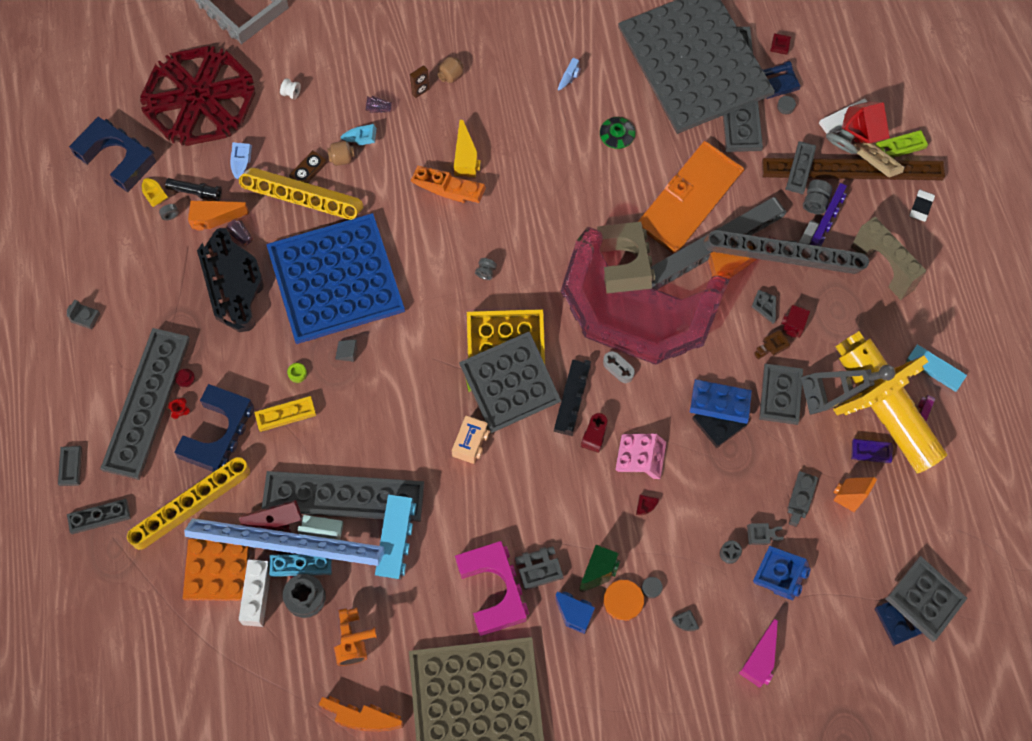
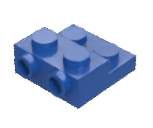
M769 546L753 582L756 585L772 590L776 595L793 601L795 596H800L803 588L801 582L803 578L807 579L809 577L811 568L807 559Z

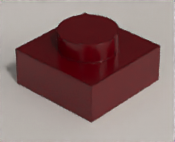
M774 33L770 52L787 55L791 37Z

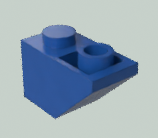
M557 591L555 601L565 625L585 634L595 607L587 600L581 599L579 601L574 599L573 595L568 592L562 591L560 593Z

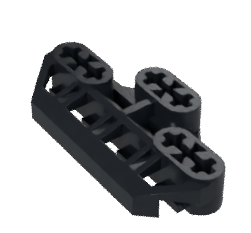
M218 228L213 232L205 247L202 242L197 250L213 313L216 320L238 332L250 331L255 326L251 305L256 293H260L264 288L261 271L256 258L234 243L226 228ZM222 239L225 240L226 247L228 250V256H226L224 246L222 244ZM212 246L213 253L217 252L218 255L208 258L207 255L210 254L209 249ZM250 265L256 279L255 283H253L248 266ZM214 267H217L219 275L223 274L224 278L213 279L216 276ZM221 289L224 291L225 298L229 297L230 301L220 303L219 300L222 299ZM241 302L244 308V313L246 315V321H244L241 309L239 307V303ZM226 312L230 313L231 320H235L236 324L224 319Z

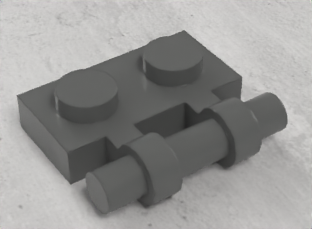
M553 546L549 548L542 547L539 548V551L522 553V556L515 557L517 565L525 563L526 568L519 569L524 590L564 578L558 558L549 559L550 555L556 554ZM542 558V563L532 565L531 561Z

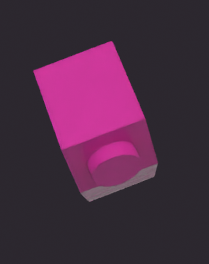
M775 619L770 623L739 672L740 675L759 688L763 684L768 685L774 676L771 671L775 663L778 621Z

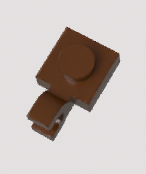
M781 330L765 337L763 340L764 345L757 347L754 355L758 360L769 352L775 356L788 349L790 343Z

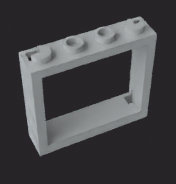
M195 0L200 9H205L207 15L212 20L215 19L221 29H226L230 37L238 40L241 44L289 8L287 0H271L272 3L239 28L210 0Z

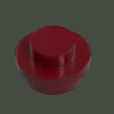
M181 369L177 372L175 381L180 387H190L195 381V375L190 369Z

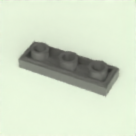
M123 499L67 514L70 533L76 534L129 520L131 516L128 500Z

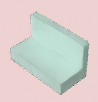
M304 515L302 525L298 526V532L302 535L340 540L344 522Z

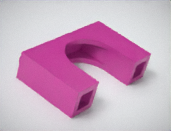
M501 541L455 555L461 579L483 572H491L500 576L507 587L506 595L498 605L473 613L480 637L526 622V615H529L526 603L522 604L520 596L523 595L520 584H515L513 578L516 576L514 566H509L507 558H510L507 546L503 547Z

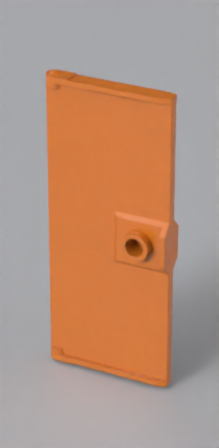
M703 141L638 222L642 223V228L646 229L650 237L668 249V251L673 254L680 251L732 184L744 172V168L708 142Z

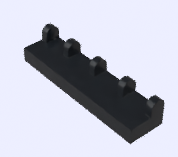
M572 359L554 432L573 436L591 361L584 360L581 362Z

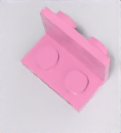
M623 434L620 441L616 471L645 472L653 479H661L667 442L657 434Z

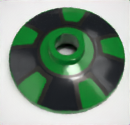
M613 117L607 119L601 125L600 138L606 146L613 149H622L633 142L635 128L627 119Z

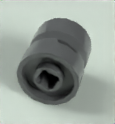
M812 180L803 202V208L813 214L825 213L832 193V186L823 180Z

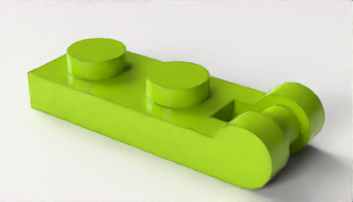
M919 130L880 141L874 145L890 157L895 158L926 149L928 143L922 131Z

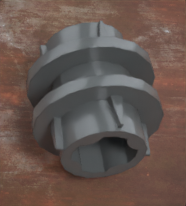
M300 574L291 578L285 584L283 601L293 615L300 618H310L318 614L324 607L326 593L317 578L308 574ZM309 590L308 600L300 602L298 599L301 593Z

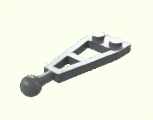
M883 365L879 371L873 373L871 369L818 372L801 377L810 415L838 406L874 386V380H892L896 374L894 367ZM850 376H863L864 383L853 389ZM840 377L845 394L828 402L822 378Z

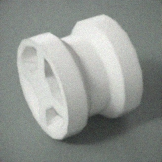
M285 78L281 84L280 94L282 96L288 95L291 99L295 100L300 93L301 84L299 82H291L290 79Z

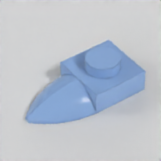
M572 58L562 77L558 90L564 88L568 83H572L573 79L579 76L581 68H579L578 59Z
M232 143L230 162L232 173L236 179H239L244 173L247 164L250 163L251 144Z

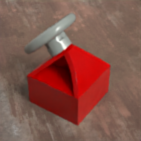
M869 101L849 106L844 116L839 136L827 133V140L848 153L857 154L858 149L851 143L852 140L870 144L889 139L884 102Z

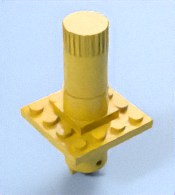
M860 331L835 346L841 355L838 359L846 371L871 369L873 373L879 371L883 365H888L871 338L865 340ZM924 355L894 368L896 374L892 380H874V386L833 409L836 415L844 413L846 416L859 409L871 407L916 473H921L931 468L948 455L904 389V386L909 383L908 378L923 371V365L929 362ZM850 376L856 386L864 383L863 376Z

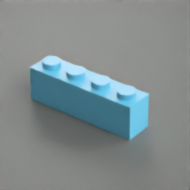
M388 495L380 546L384 547V555L379 566H376V576L401 579V575L405 576L407 564L403 563L404 556H408L410 548L407 538L408 535H412L413 523H410L411 515H415L416 503H413V498Z

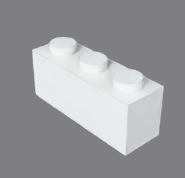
M247 561L239 621L242 625L259 627L264 625L270 583V563L268 561Z

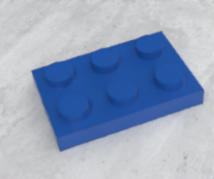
M695 379L689 413L747 424L752 390Z

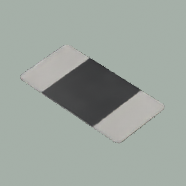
M919 190L910 217L925 222L935 195Z

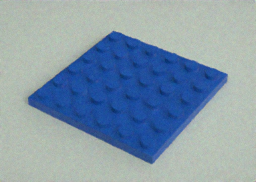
M373 213L266 244L296 344L405 312Z

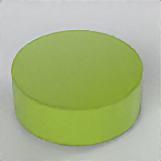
M293 363L289 366L287 374L292 382L300 383L306 379L307 370L303 364Z

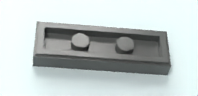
M798 142L785 190L799 194L804 193L816 145Z

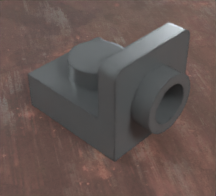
M74 300L68 306L66 316L71 323L92 330L100 312L81 305L78 300Z

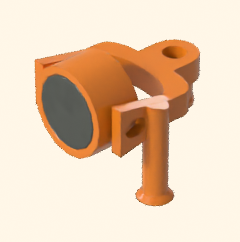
M358 608L338 610L341 623V644L334 647L337 665L346 666L367 660L365 642L360 640L374 637L377 639L375 627L371 630L353 633L350 622L360 620Z

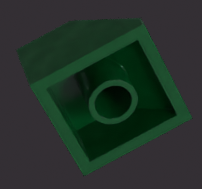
M595 545L581 581L580 591L586 592L609 582L611 576L615 577L620 564V560L617 559L619 553Z

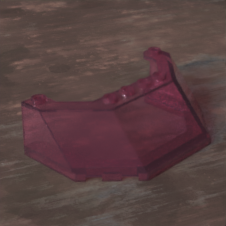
M587 227L576 240L561 293L568 301L570 310L575 320H578L585 338L655 365L671 357L674 358L694 348L704 346L730 279L722 276H713L709 280L706 290L684 299L653 288L607 294L604 281V267H608L600 251L603 236L600 231L591 227Z

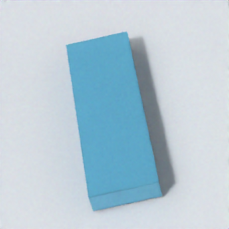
M917 344L906 361L910 362L924 355L929 362L923 365V372L956 392L967 375Z

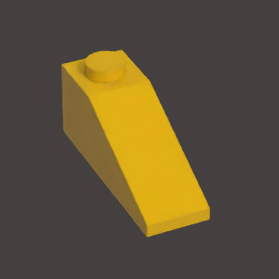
M459 120L454 176L476 177V172L480 171L481 160H478L476 148L464 121Z

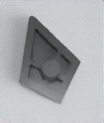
M758 290L752 308L774 324L776 319V296Z

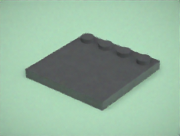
M530 332L459 362L485 422L488 423L490 433L561 402Z

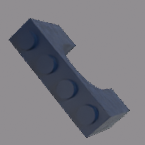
M99 116L69 146L73 155L87 165L106 147L120 146L125 148V158L111 172L110 176L113 182L126 192H129L157 162L154 152L149 147H143L136 138L128 137L121 128L116 129L109 120H103Z
M208 384L200 402L204 408L223 414L228 418L227 432L221 439L212 443H203L182 435L174 453L180 460L215 472L229 462L231 452L236 450L237 440L246 429L245 423L247 419L253 415L254 405L251 399Z

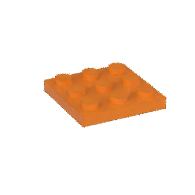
M188 539L182 599L242 601L249 546L203 539Z

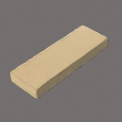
M858 143L854 145L858 149L857 154L890 178L903 173L904 167L873 143Z

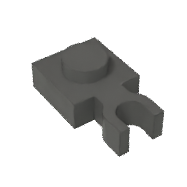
M768 523L748 524L749 545H768L771 543L770 539L782 541L783 537H778L775 534V531L782 530V527L769 529Z

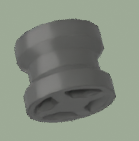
M480 258L478 262L479 267L475 270V274L481 279L491 280L497 264L491 259Z
M733 540L725 542L720 549L721 560L728 564L735 563L742 553L740 544Z

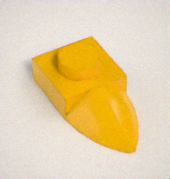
M149 178L143 179L142 192L152 207L168 198L158 182Z

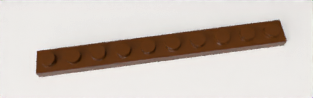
M763 158L762 177L789 178L794 158ZM813 159L808 178L943 181L945 170L944 161L896 160L904 167L903 173L889 178L866 160Z

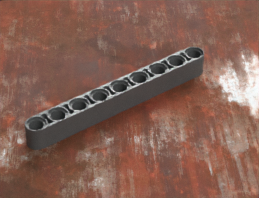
M773 197L716 230L752 236L781 219L787 211L778 199ZM706 236L650 267L655 272V280L652 281V289L650 290L656 291L708 261L711 251L706 250L703 245ZM711 238V241H712L714 244H717L716 239H715V238ZM729 240L730 245L733 247L735 243Z
M720 230L712 231L703 241L705 249L711 252L857 274L869 265V259L863 253ZM711 238H715L716 241H717V244H714V243L711 241ZM729 240L735 243V247L730 245ZM747 243L753 246V250L748 248ZM765 246L771 249V253L766 250ZM783 249L789 252V256L784 253ZM801 252L806 254L807 259L802 256ZM819 255H822L825 261H822ZM837 257L842 260V264L838 262ZM855 260L859 262L860 267L856 265Z

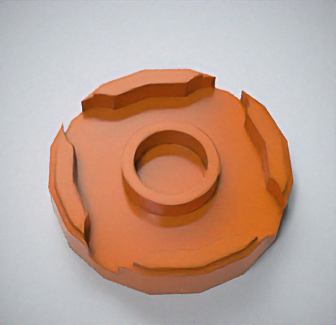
M618 580L606 589L604 607L612 618L629 621L641 613L644 605V595L641 588L634 582Z

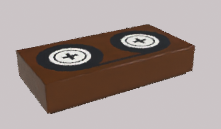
M424 65L410 74L412 95L415 98L430 89L428 69Z
M312 150L291 172L289 177L309 183L327 164V160Z

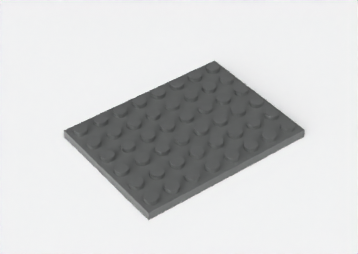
M675 0L618 23V28L677 134L774 95L775 90L721 0Z

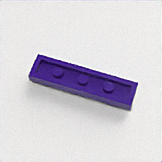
M839 184L810 245L822 246L826 238L823 234L824 232H829L833 224L830 220L832 217L836 218L840 210L837 206L839 203L843 204L847 193H844L846 185Z

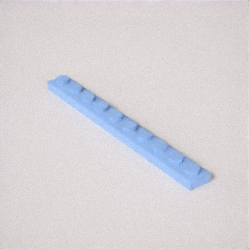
M192 518L184 530L185 537L375 566H379L384 555L383 546Z

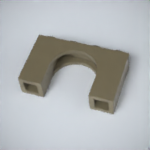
M873 217L861 226L851 247L855 252L863 253L867 257L878 251L888 260L894 273L893 280L888 287L902 300L916 289L925 275L926 269L876 217Z
M632 222L597 226L600 252L624 250L633 253L637 257L634 261L625 265L604 267L606 293L652 289L655 272L654 269H650L652 267V257L647 254L650 253L649 242H645L647 240L646 229L642 228V223Z

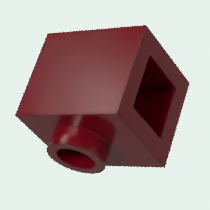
M792 305L789 313H785L781 324L784 327L782 332H785L788 336L800 338L810 311Z

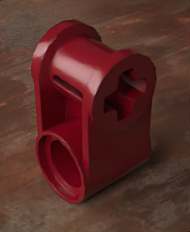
M596 413L592 415L587 430L584 433L581 448L597 453L600 452L607 429V417L604 414ZM598 421L601 422V424L599 425V427L596 426V424L598 423Z

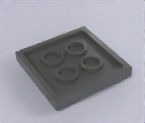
M920 556L885 599L927 638L934 642L968 598Z

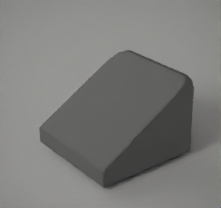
M357 340L339 341L335 359L354 362L358 345Z

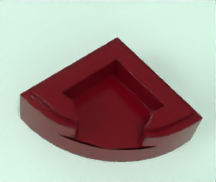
M639 495L636 515H646L656 508L659 498Z

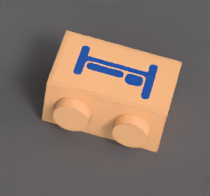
M465 416L452 448V457L475 464L476 459H480L482 455V443L488 440L490 434L488 423Z

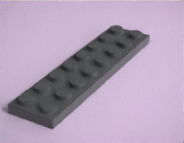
M737 27L753 53L750 27ZM758 102L723 115L726 152L762 151L763 144Z
M152 328L100 469L102 471L140 480L173 389L176 374L180 369L190 341L189 336Z
M267 471L262 509L296 500L301 514L384 519L388 495H395L414 499L413 503H416L415 515H411L410 521L421 522L425 483L424 481Z

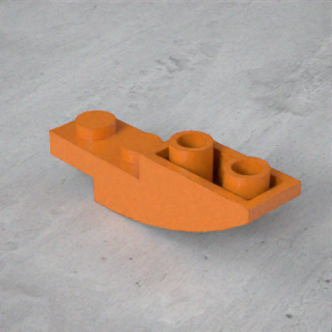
M418 165L411 178V182L421 188L465 203L466 200L480 203L486 189L485 184L455 178L449 172Z
M331 696L328 699L322 697L319 702L321 708L337 714L334 720L336 724L347 728L382 732L400 729L404 725L403 721L400 720L401 716L389 712V715L381 712L382 709L373 704H370L369 707L364 705L361 713H359V708L350 704L347 707L340 705V700Z

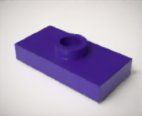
M862 439L852 440L851 459L882 463L892 462L893 443Z

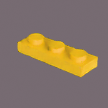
M311 396L254 412L260 432L316 416Z

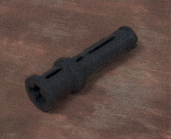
M168 178L165 183V188L168 190L194 194L200 199L209 198L214 201H220L222 196L221 186H208L207 183L194 184Z

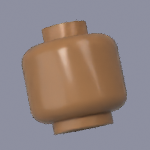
M456 57L446 58L438 65L437 75L442 82H455L463 74V64Z
M347 141L331 143L330 148H327L329 161L333 162L335 166L350 164L351 157H355L353 146H349Z

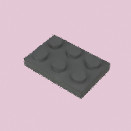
M764 364L759 420L798 425L802 391L801 377H803L802 368Z

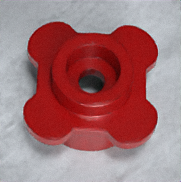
M185 398L175 399L168 404L173 419H178L179 416L190 413Z

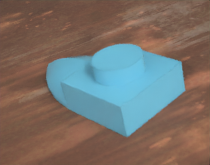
M374 124L356 127L344 133L341 139L347 142H356L359 146L375 143L377 128Z

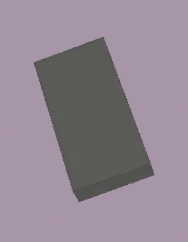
M81 446L60 448L59 486L80 485Z

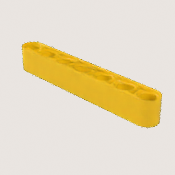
M249 168L239 177V184L244 189L345 219H354L363 209L362 201L356 197L260 169Z
M236 457L130 529L127 534L128 542L138 550L145 549L246 479L250 474L246 461L243 458ZM238 466H244L242 471L235 472ZM222 477H227L224 483H219ZM210 488V492L207 495H202L204 489ZM194 500L191 506L185 507L187 501ZM176 511V516L174 518L169 519V514L171 512ZM160 523L158 529L151 530L154 524ZM138 535H142V539L139 542H134Z

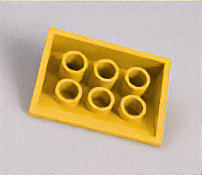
M543 309L467 312L468 358L530 332L545 364Z

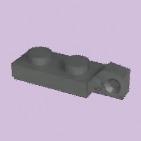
M801 471L798 472L787 507L788 513L792 514L789 525L797 527L800 518L806 517L818 477Z

